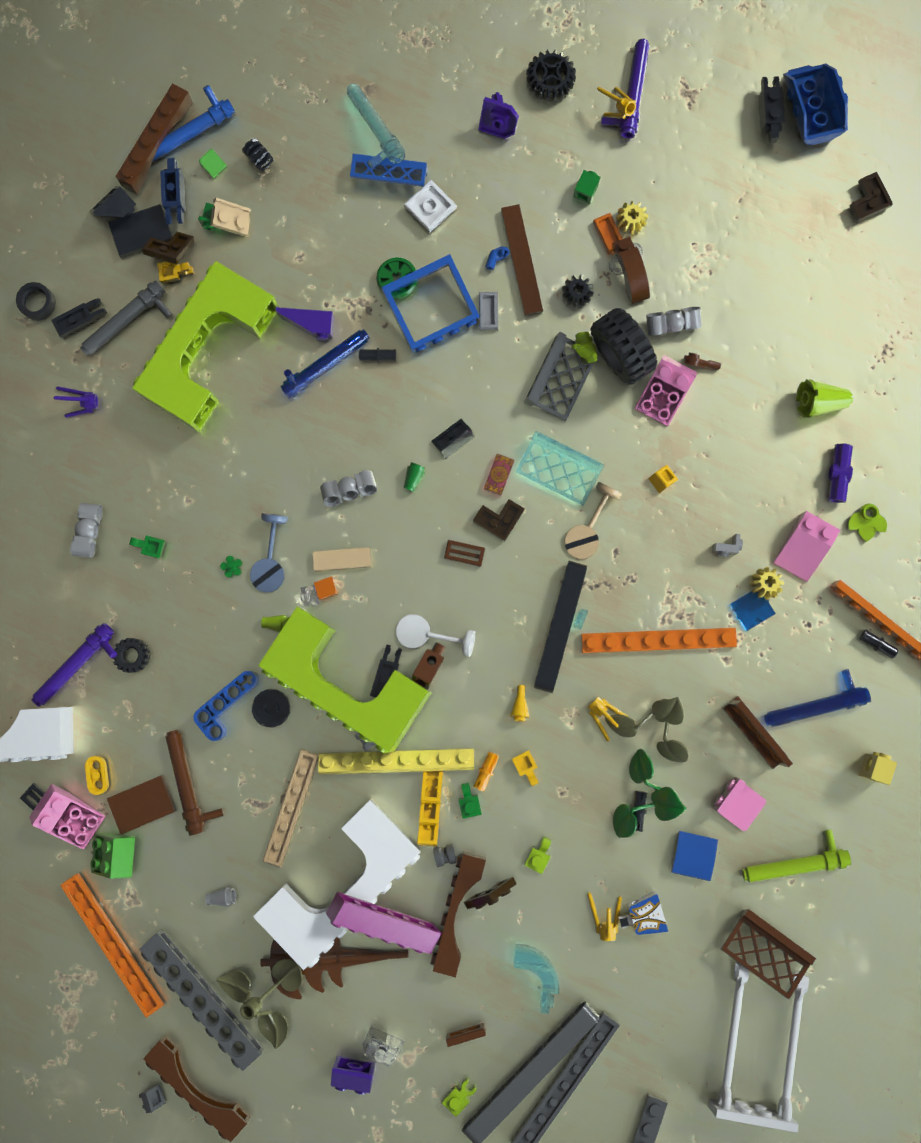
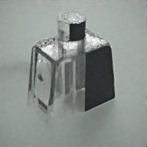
M370 1026L363 1042L364 1055L391 1067L397 1061L405 1041Z

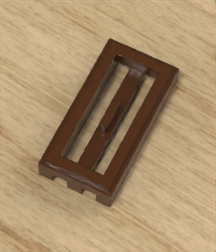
M448 540L444 559L481 567L485 548ZM451 545L481 552L479 555L461 550L451 549L450 547ZM449 552L477 558L479 561L450 556Z
M481 1023L448 1033L446 1035L447 1046L451 1047L486 1036L485 1025Z

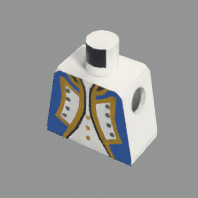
M655 891L626 904L629 914L618 917L621 928L633 926L636 935L668 932L660 900Z

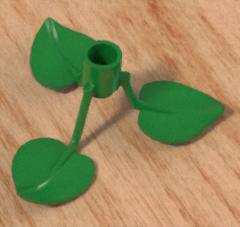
M638 749L630 762L629 774L635 783L640 784L644 782L645 785L655 789L651 794L653 803L634 807L631 810L627 804H621L616 808L613 815V827L619 838H628L635 833L637 829V819L633 814L635 811L655 807L654 811L657 818L661 821H669L675 819L686 810V807L672 788H661L648 782L654 774L653 764L648 754L643 749Z

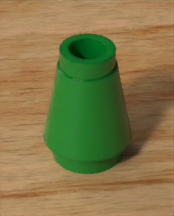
M411 462L410 466H407L404 488L414 491L425 474V467Z

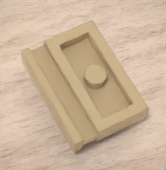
M219 198L213 199L214 207L212 208L210 226L244 237L247 236L250 220L249 212H251V209Z

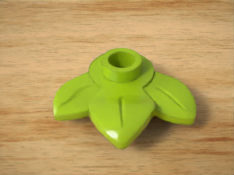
M865 504L858 513L850 517L848 529L858 530L860 537L865 542H868L873 538L876 531L886 532L887 521L879 514V510L874 504ZM867 510L871 512L870 517L866 515Z

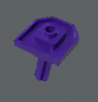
M496 92L492 94L491 98L485 97L483 100L478 130L503 139L508 138L516 132L519 115L513 106L504 103L502 95Z

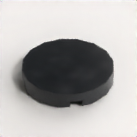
M267 689L260 692L252 704L254 719L260 725L272 728L282 725L288 719L291 709L288 697L276 689Z

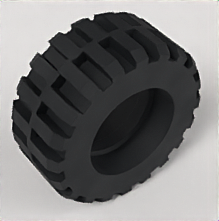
M615 308L592 324L590 328L591 336L598 351L614 374L621 381H624L625 384H635L656 369L658 361L656 360L657 356L654 353L653 346H651L642 328L624 309Z

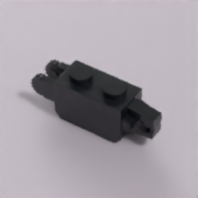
M774 76L772 81L773 87H768L767 77H762L761 94L759 96L761 132H768L769 143L777 142L779 132L782 131V126L785 123L782 86L780 87L779 76Z

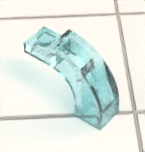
M516 943L514 968L530 970L539 976L542 981L540 1011L541 1013L549 1014V1008H553L554 995H551V993L559 994V981L556 970L550 959L543 952L532 946Z

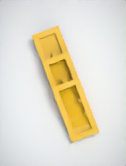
M423 771L417 845L437 847L443 771Z

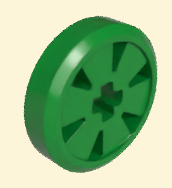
M399 257L390 258L383 262L376 276L379 290L382 292L381 288L393 282L394 276L400 275L401 278L416 271L414 265L410 261ZM418 281L391 293L393 299L401 300L410 296L415 291Z

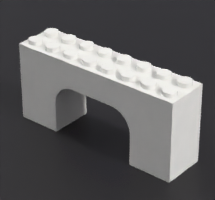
M372 799L341 828L363 851L366 858L365 871L343 894L375 904L377 902L376 896L380 892L385 894L391 887L390 882L394 878L398 880L406 872L405 867L408 864L412 866L420 858V849ZM287 883L253 916L303 970L307 966L312 968L318 962L319 954L322 951L324 953L328 952L334 945V939L336 937L340 939L348 931L345 927L337 928L330 923V919L326 915L329 906L323 909H315L308 906Z

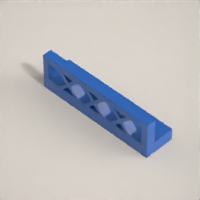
M353 154L350 177L424 187L428 166L425 162ZM356 167L367 168L362 174L355 173ZM372 170H384L386 172L381 176H377ZM391 172L404 173V175L400 178H394ZM409 175H421V181L413 180Z

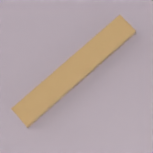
M300 749L262 862L282 867L319 755Z

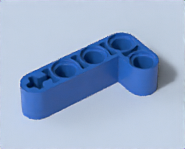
M244 671L194 713V722L209 740L218 741L226 736L227 729L219 717L259 684L258 674L253 671ZM246 676H252V677H253V678L251 679L252 684H251V683H246V684H244L243 686L240 685V684H243V683H245V682L247 681V677H246ZM232 687L238 689V695L235 698L230 694ZM218 699L223 702L221 710L215 707V702ZM202 712H206L208 714V720L206 722H203L200 719V715ZM214 727H218L220 729V735L218 737H215L212 734V730Z

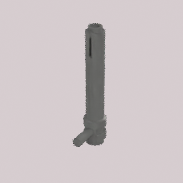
M156 280L153 283L147 284L145 290H140L137 293L138 296L81 343L80 349L87 356L93 355L145 309L151 308L154 304L167 319L171 317V311L160 300L164 297L165 290Z

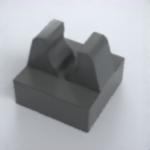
M160 1084L153 1085L139 1094V1098H142L143 1101L142 1108L145 1109L146 1113H152L166 1103Z

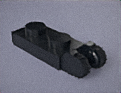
M97 298L87 303H82L52 319L51 321L58 335L63 338L94 322L96 319L104 317L107 314L104 308L98 309L93 313L89 311L99 307L102 303L101 300Z
M386 645L370 696L376 698L395 670L398 671V662L402 652L401 648L396 650L395 660L391 662L387 661L391 645Z

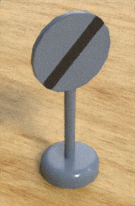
M262 513L261 519L271 523L267 559H261L252 566L250 580L259 591L273 592L282 585L284 580L282 566L272 559L276 523H287L288 516Z

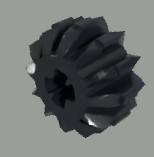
M255 138L248 141L242 148V152L259 171H264L274 161L268 150Z
M573 275L571 280L567 279L565 281L566 285L562 286V291L565 292L562 297L567 299V305L573 302L574 308H576L577 303L581 307H584V302L590 303V297H593L594 294L591 291L593 284H588V278L582 280V275H579L578 279Z

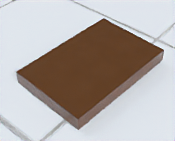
M162 775L106 798L120 835L176 812Z

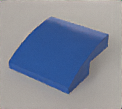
M679 831L671 873L711 881L718 839Z

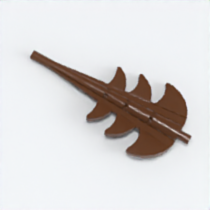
M336 937L334 945L328 952L324 953L322 951L319 954V960L312 968L307 966L304 970L301 968V971L309 985L323 993L325 991L322 985L323 971H328L331 980L342 988L344 985L341 977L343 967L387 959L409 958L408 950L380 951L341 948L340 939ZM273 939L270 958L261 959L260 965L261 967L270 966L272 981L275 984L278 980L272 975L273 966L279 960L292 959V957ZM281 983L276 987L287 997L293 999L302 998L299 988L295 991H286L281 986Z

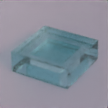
M579 610L573 625L574 628L582 629L588 614L587 610Z

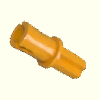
M493 752L488 753L482 768H479L480 772L473 787L485 791L490 776L494 775L492 772L499 758L497 754Z

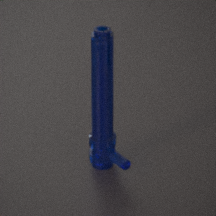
M364 329L358 330L301 372L293 374L291 370H285L284 375L287 379L283 381V385L280 386L288 398L297 396L299 391L307 389L310 383L368 343L369 335Z
M846 669L841 672L847 690L842 691L840 694L767 712L764 715L767 726L775 727L845 708L847 710L853 709L857 705L860 707L865 706L871 702V696L866 687L862 688L860 686L855 688L850 671Z

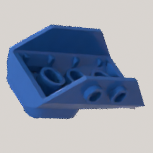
M825 63L813 67L807 65L788 70V73L783 74L788 88V98L793 104V114L796 117L798 130L805 144L816 145L828 142L841 136L848 130V96L844 93L843 81L841 76L838 75L837 69Z

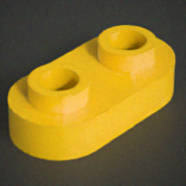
M101 756L88 758L85 762L88 790L93 795L103 794L109 787L106 761ZM95 762L99 763L98 769L94 767ZM98 781H100V782L102 783V787H101V788H98V787H97V782H98Z

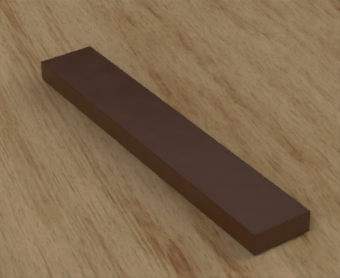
M520 205L501 208L524 316L543 313Z

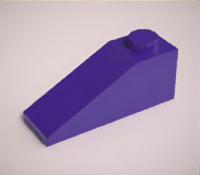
M276 307V313L280 318L317 340L327 341V339H333L334 315L332 311Z

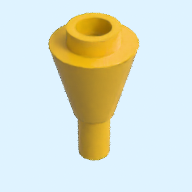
M518 685L517 698L510 717H513L514 721L525 722V719L529 718L524 685Z

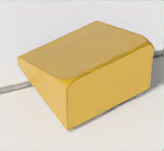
M665 465L649 477V481L659 493L678 480L668 465Z

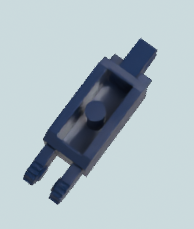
M167 158V169L160 172L161 202L165 210L167 225L172 224V213H177L178 224H183L184 213H186L184 176L181 168H178L175 158Z

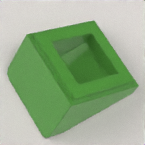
M210 149L199 159L201 167L213 179L227 167L213 149Z

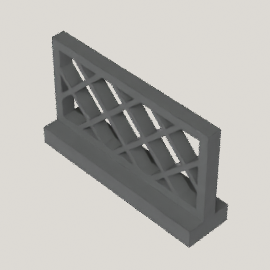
M559 332L555 336L524 402L567 421L594 363L583 365L580 355L575 349L574 354L566 356L564 351L565 344L567 343L572 346L576 343L567 338L566 334ZM576 356L579 366L570 369L567 358ZM564 360L567 370L558 373L556 363ZM581 369L583 375L581 380L574 381L571 371ZM568 372L571 383L562 386L559 375ZM556 376L559 387L550 390L548 380ZM572 385L575 393L572 397L567 398L563 388ZM560 389L563 400L554 402L551 392ZM548 393L551 404L543 405L539 403L541 395ZM565 402L567 410L564 415L557 411L556 404Z

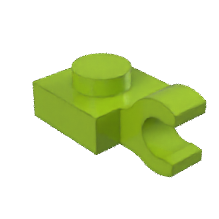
M543 837L538 849L532 847L524 866L542 874L551 857L546 853L550 847L551 840Z

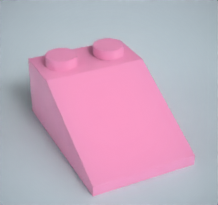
M805 511L798 517L773 563L808 582L832 547L841 530Z

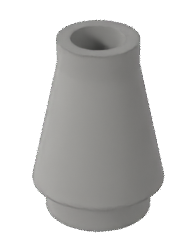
M226 887L212 893H207L205 896L206 904L230 907L236 903V891L234 888Z

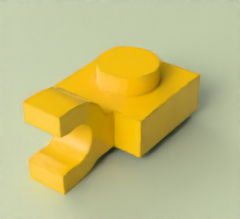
M170 262L157 263L159 279L162 284L180 280L181 274H194L193 267L188 262L179 265Z
M529 750L512 759L520 777L526 774L531 786L539 783L533 772L538 767Z

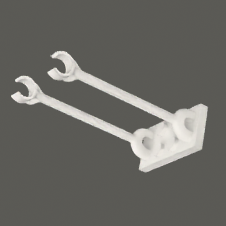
M736 962L734 968L736 987L723 1085L720 1088L718 1100L709 1099L708 1108L716 1118L797 1133L798 1123L792 1118L790 1098L803 994H806L808 990L809 977L804 975L794 991L795 998L783 1094L779 1100L777 1111L769 1110L766 1106L755 1104V1107L748 1106L746 1102L738 1100L735 1103H731L730 1087L744 983H747L749 977V970Z

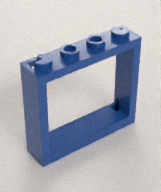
M450 254L381 288L411 352L414 350L416 352L422 351L427 348L426 344L430 342L436 344L444 340L442 336L448 333L452 336L460 332L459 328L465 325L467 328L477 323L476 320L480 317ZM448 266L471 315L414 342L391 293Z

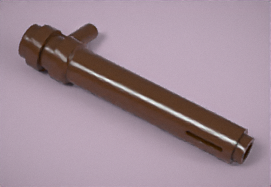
M178 730L166 733L167 736L165 738L182 804V817L186 821L185 830L191 836L204 832V821L222 817L223 812L221 808L202 814L201 808L198 807L181 733H178Z

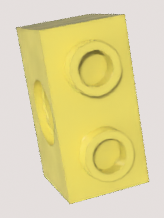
M873 752V754H865L858 776L890 785L897 762L892 761L891 756L883 753Z

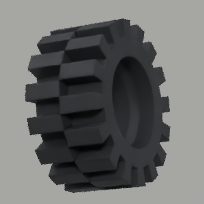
M126 638L125 640H120V643L115 645L116 649L114 650L117 655L112 659L115 660L113 663L118 666L117 669L122 670V672L133 673L140 672L139 670H143L144 666L148 665L149 662L147 660L150 659L148 652L150 650L147 649L146 643H143L142 640ZM129 648H134L138 653V658L133 663L127 662L124 658V654Z

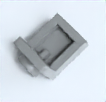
M740 534L733 535L732 544H713L712 553H717L719 557H729V554H738L743 546Z

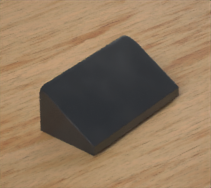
M460 419L431 442L441 455L447 459L472 440L475 435L471 428Z

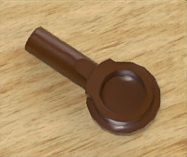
M689 352L688 356L684 355V363L702 368L708 367L719 370L721 367L719 362L700 359L699 354Z

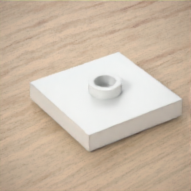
M430 180L404 204V207L430 233L457 208V205Z

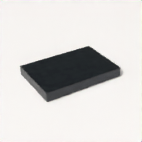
M161 204L132 213L129 217L124 216L108 222L120 258L142 251L143 246L151 237L165 242H169L172 238Z

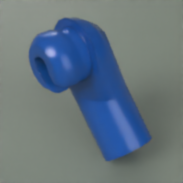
M502 246L491 250L485 268L494 270L496 262L505 259L509 255V249Z

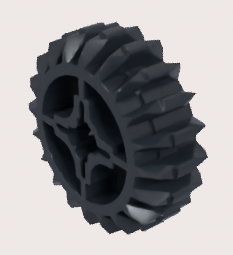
M547 49L544 55L540 51L539 56H534L533 62L529 63L526 71V81L529 83V90L533 89L534 95L539 93V99H542L544 96L546 101L549 98H553L555 102L557 96L562 99L564 94L568 95L570 89H573L574 82L576 81V69L573 68V61L569 62V56L563 57V52L556 54L557 52L554 50L553 53H550ZM538 71H540L542 75L541 81H539L536 75ZM561 71H563L566 76L564 81L561 79Z

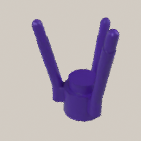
M56 387V390L82 395L80 397H53L55 400L80 401V406L85 408L65 414L66 418L83 413H93V409L98 408L97 394L65 387Z

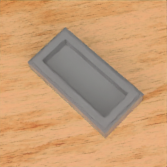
M479 292L480 331L498 330V292Z

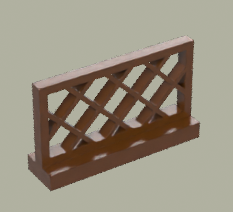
M739 696L734 697L722 707L724 712L771 769L778 765L790 767L793 764Z
M749 909L743 910L740 919L720 949L787 999L791 998L809 966L813 965L816 960L814 956ZM743 923L750 927L751 936L741 937L740 927ZM762 936L766 939L768 948L758 950L755 937ZM752 938L754 950L744 952L742 939ZM731 941H739L740 953H733L727 949ZM780 949L783 951L785 960L775 962L772 950ZM769 950L771 963L761 964L759 952ZM755 953L758 965L750 966L746 962L745 954ZM796 961L803 966L798 974H792L789 962ZM786 963L788 975L778 977L776 964ZM772 965L773 978H766L764 976L763 966ZM789 978L791 987L787 992L781 989L779 979Z

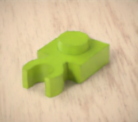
M468 1078L463 1080L460 1090L454 1086L442 1100V1104L455 1117L469 1104L470 1099L467 1096H471L476 1092L477 1088L475 1085L471 1089L465 1087L469 1083Z

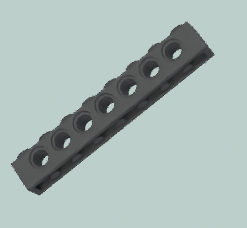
M163 929L139 948L143 959L150 962L154 966L155 973L166 980L168 988L178 994L180 1002L185 1007H189L193 1012L194 1019L206 1027V1033L217 1040L219 1048L224 1053H228L235 1067L244 1071L262 1054L264 1048ZM158 951H163L166 958H159ZM171 966L177 967L179 973L173 974ZM184 981H188L192 988L186 989L183 984ZM196 997H202L204 1004H199ZM209 1012H215L217 1019H211ZM222 1027L229 1028L230 1034H224ZM235 1043H241L244 1049H237Z

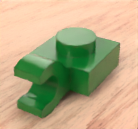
M146 535L144 541L131 537L129 545L142 548L140 554L161 559L166 541Z
M469 782L461 784L464 798H459L462 818L482 815L478 795L472 796Z

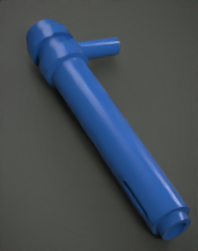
M206 85L203 90L212 106L205 113L166 135L153 158V162L212 126L223 123L222 120L233 117L232 114L236 112L228 99L218 101L211 87Z

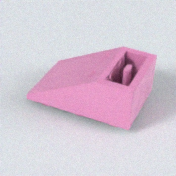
M663 355L635 409L668 426L693 383L697 372Z
M51 784L29 818L32 826L84 850L104 820L105 815L71 793Z

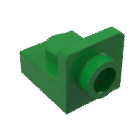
M206 203L203 215L199 216L198 221L206 230H220L210 226L214 204Z

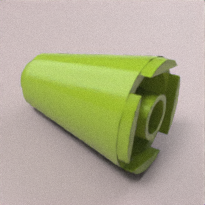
M805 379V382H801L797 389L796 401L800 403V407H797L800 416L809 418L845 409L853 402V394L846 388L812 379Z

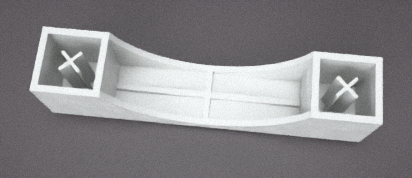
M73 707L20 710L13 725L0 738V763L24 760L37 761L42 759L55 760L67 758V754L74 753Z

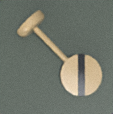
M601 482L597 483L596 488L604 493V496L588 526H575L566 534L565 547L570 555L578 559H587L597 551L599 538L592 527L608 496L620 499L622 493Z

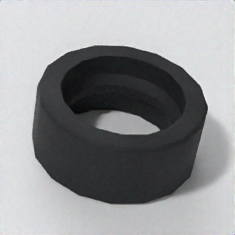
M26 283L17 292L16 305L20 312L31 320L39 321L46 319L55 309L54 295L41 283ZM40 291L46 296V302L40 310L32 312L25 305L26 299L31 293Z

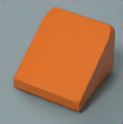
M332 576L314 582L320 601L338 594Z

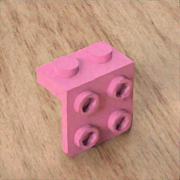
M735 777L728 782L725 792L715 800L712 809L740 830L746 831L766 804V800L748 787L744 781Z

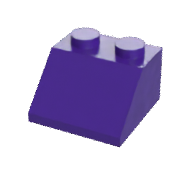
M337 1056L332 1068L331 1086L339 1091L354 1090L355 1093L361 1095L370 1093L376 1063Z

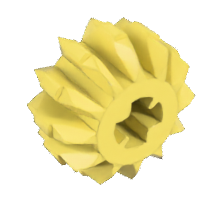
M633 200L630 202V205L625 202L622 206L623 208L618 209L617 213L619 215L616 216V221H619V228L624 227V233L630 230V233L634 234L635 230L640 232L642 227L646 226L648 214L645 212L647 209L646 207L640 208V202L637 205H634Z
M765 567L763 570L760 568L756 571L757 574L751 576L754 581L750 582V585L755 586L752 592H758V598L764 596L765 600H769L771 597L776 598L778 593L783 591L780 586L784 585V582L779 580L782 574L776 575V569L770 571L769 567Z

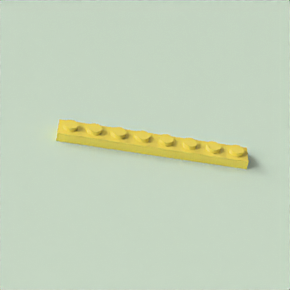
M474 749L394 751L388 753L319 754L318 773L319 775L474 770Z

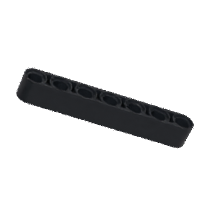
M568 561L536 676L535 689L549 693L554 691L587 565Z

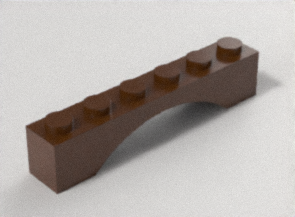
M172 83L115 176L122 187L138 195L147 180L150 166L161 142L172 127L186 116L193 104L188 91Z
M464 851L462 856L458 855L456 867L459 870L458 874L453 875L451 887H454L452 895L448 894L445 906L449 907L447 914L443 913L440 925L444 926L436 943L439 946L437 953L433 952L430 964L434 965L433 972L456 978L461 952L458 948L454 932L455 915L465 894L473 885L481 880L486 857Z
M165 1035L143 1058L146 1061L147 1067L155 1070L164 1083L170 1084L175 1089V1093L180 1098H184L189 1102L190 1108L195 1112H199L208 1125H213L223 1139L231 1143L247 1125L250 1116L238 1104L215 1100L195 1087L183 1069L179 1048Z

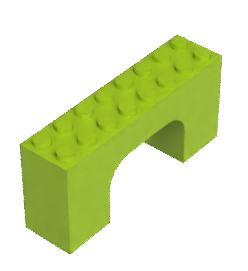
M217 261L208 267L205 278L197 284L194 295L187 299L186 307L176 316L175 324L166 331L165 339L155 348L154 356L146 362L144 371L134 380L132 388L142 398L197 432L201 430L219 402L209 390L192 381L189 377V367L213 329L222 323H234L260 339L275 316L276 307H279L273 295Z
M297 606L258 665L263 669L261 672L269 678L279 679L277 683L284 688L294 689V694L299 698L309 699L311 701L310 705L314 708L327 711L326 715L334 721L341 720L344 722L342 726L349 731L359 732V737L364 741L377 744L375 748L383 753L394 752L432 692L395 670L374 700L365 703L360 702L325 679L319 670L320 655L336 630Z

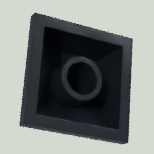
M115 186L89 212L96 216L124 217L126 215L129 217L136 210L134 208L136 203L120 186Z

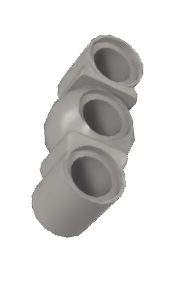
M687 307L681 310H670L665 312V314L663 312H656L646 315L648 335L678 332L683 328L691 330L702 327L700 307Z
M365 470L359 474H354L355 478L349 476L342 478L338 484L336 480L323 483L320 486L324 505L333 507L343 503L342 499L351 501L356 499L359 494L361 497L373 495L377 491L373 473Z
M80 503L77 516L79 521L75 525V536H73L70 547L72 556L89 558L94 556L96 545L94 539L98 536V525H100L103 509L101 505Z

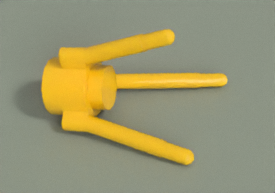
M597 87L598 91L617 101L616 108L619 113L605 112L604 116L625 119L626 116H631L635 112L636 101L628 97L618 87H615L614 90L623 98H619L607 90Z
M599 697L588 706L591 710L589 714L595 720L605 739L610 741L597 715L599 717L604 715L616 728L619 725L606 712L607 708L618 715H627L609 704L605 699L601 700Z
M588 893L596 925V933L600 934V940H615L616 933H618V917L620 915L622 897H618L614 924L611 922V909L607 908L606 922H602L600 926L592 895Z

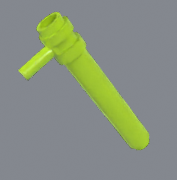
M826 830L824 834L829 851H824L819 855L747 866L745 869H742L744 881L755 882L820 870L832 871L835 868L844 869L850 866L851 857L848 850L836 849L832 830Z

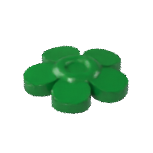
M227 556L226 562H222L220 568L226 570L224 574L228 578L232 577L233 573L239 576L242 571L237 567L242 566V561L240 559L234 561L233 556Z

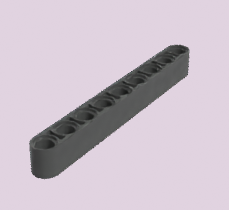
M586 1001L581 1003L468 1120L462 1128V1132L473 1143H482L600 1019V1015Z

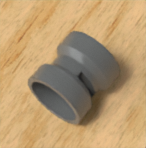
M448 844L444 848H433L437 867H442L446 863H456L453 844Z

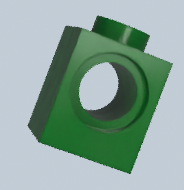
M583 170L575 187L573 197L590 204L599 186L601 177L593 171Z

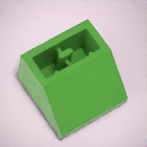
M95 833L92 841L91 873L109 879L132 877L135 837Z

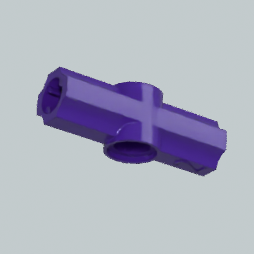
M835 444L833 463L828 473V479L830 480L828 501L834 503H845L847 499L848 483L851 481L853 467L851 466L853 446L850 444Z

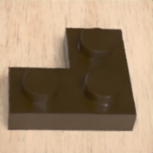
M874 172L858 181L865 197L849 205L857 222L892 207L893 202L878 172Z
M176 232L169 242L151 237L142 248L143 255L178 264L193 245L194 236Z
M508 499L498 515L482 505L473 522L505 542L525 508Z
M514 877L502 880L489 890L476 893L466 900L464 904L467 909L475 907L476 910L484 907L487 903L489 906L499 901L498 897L509 894L511 888L517 883Z

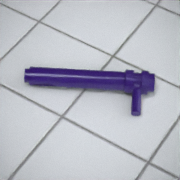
M639 39L635 44L627 96L636 101L635 112L631 116H626L625 119L602 117L601 121L602 125L620 126L619 131L623 138H634L638 132L639 108L650 48L647 39Z
M106 623L98 625L94 629L95 632L93 634L90 633L85 638L86 641L32 695L33 698L31 700L38 707L45 705L102 648L110 658L116 657V651L108 643L115 633Z

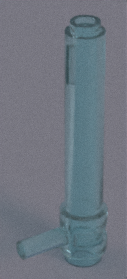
M355 83L350 84L347 87V95L380 142V147L383 150L368 161L369 165L373 168L385 158H388L389 161L395 164L400 163L405 158V149L399 143L397 137L387 128L360 86Z

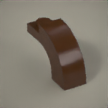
M630 237L613 242L612 248L622 268L625 290L631 303L634 304L649 299L648 278L638 248L634 246Z

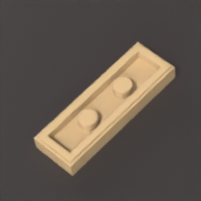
M370 547L313 552L314 571L372 567Z

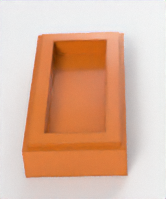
M611 213L594 219L593 224L607 254L610 255L614 253L612 243L621 240L622 236Z

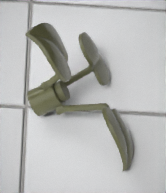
M679 697L655 701L652 705V712L637 725L628 716L610 715L619 725L616 728L605 717L607 724L616 734L630 738L636 735L635 729H639L655 715L656 720L665 722L663 741L657 743L658 752L670 761H688L689 752L686 746L679 741H668L667 739L669 724L679 725L684 719L683 707Z
M292 959L279 960L272 968V975L278 981L260 998H250L251 991L248 990L251 986L250 979L240 970L229 971L217 978L218 984L233 1000L243 1003L240 1008L243 1018L251 1020L253 1017L257 1018L260 1016L258 1027L261 1033L277 1049L287 1037L289 1030L288 1022L280 1012H274L273 1014L270 1010L260 1012L263 1006L262 1000L280 983L286 991L297 990L303 980L301 967Z

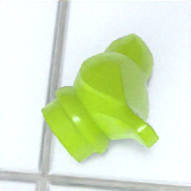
M590 332L577 333L575 335L576 344L572 345V349H575L588 363L596 362L598 359L596 346L592 342L593 338Z

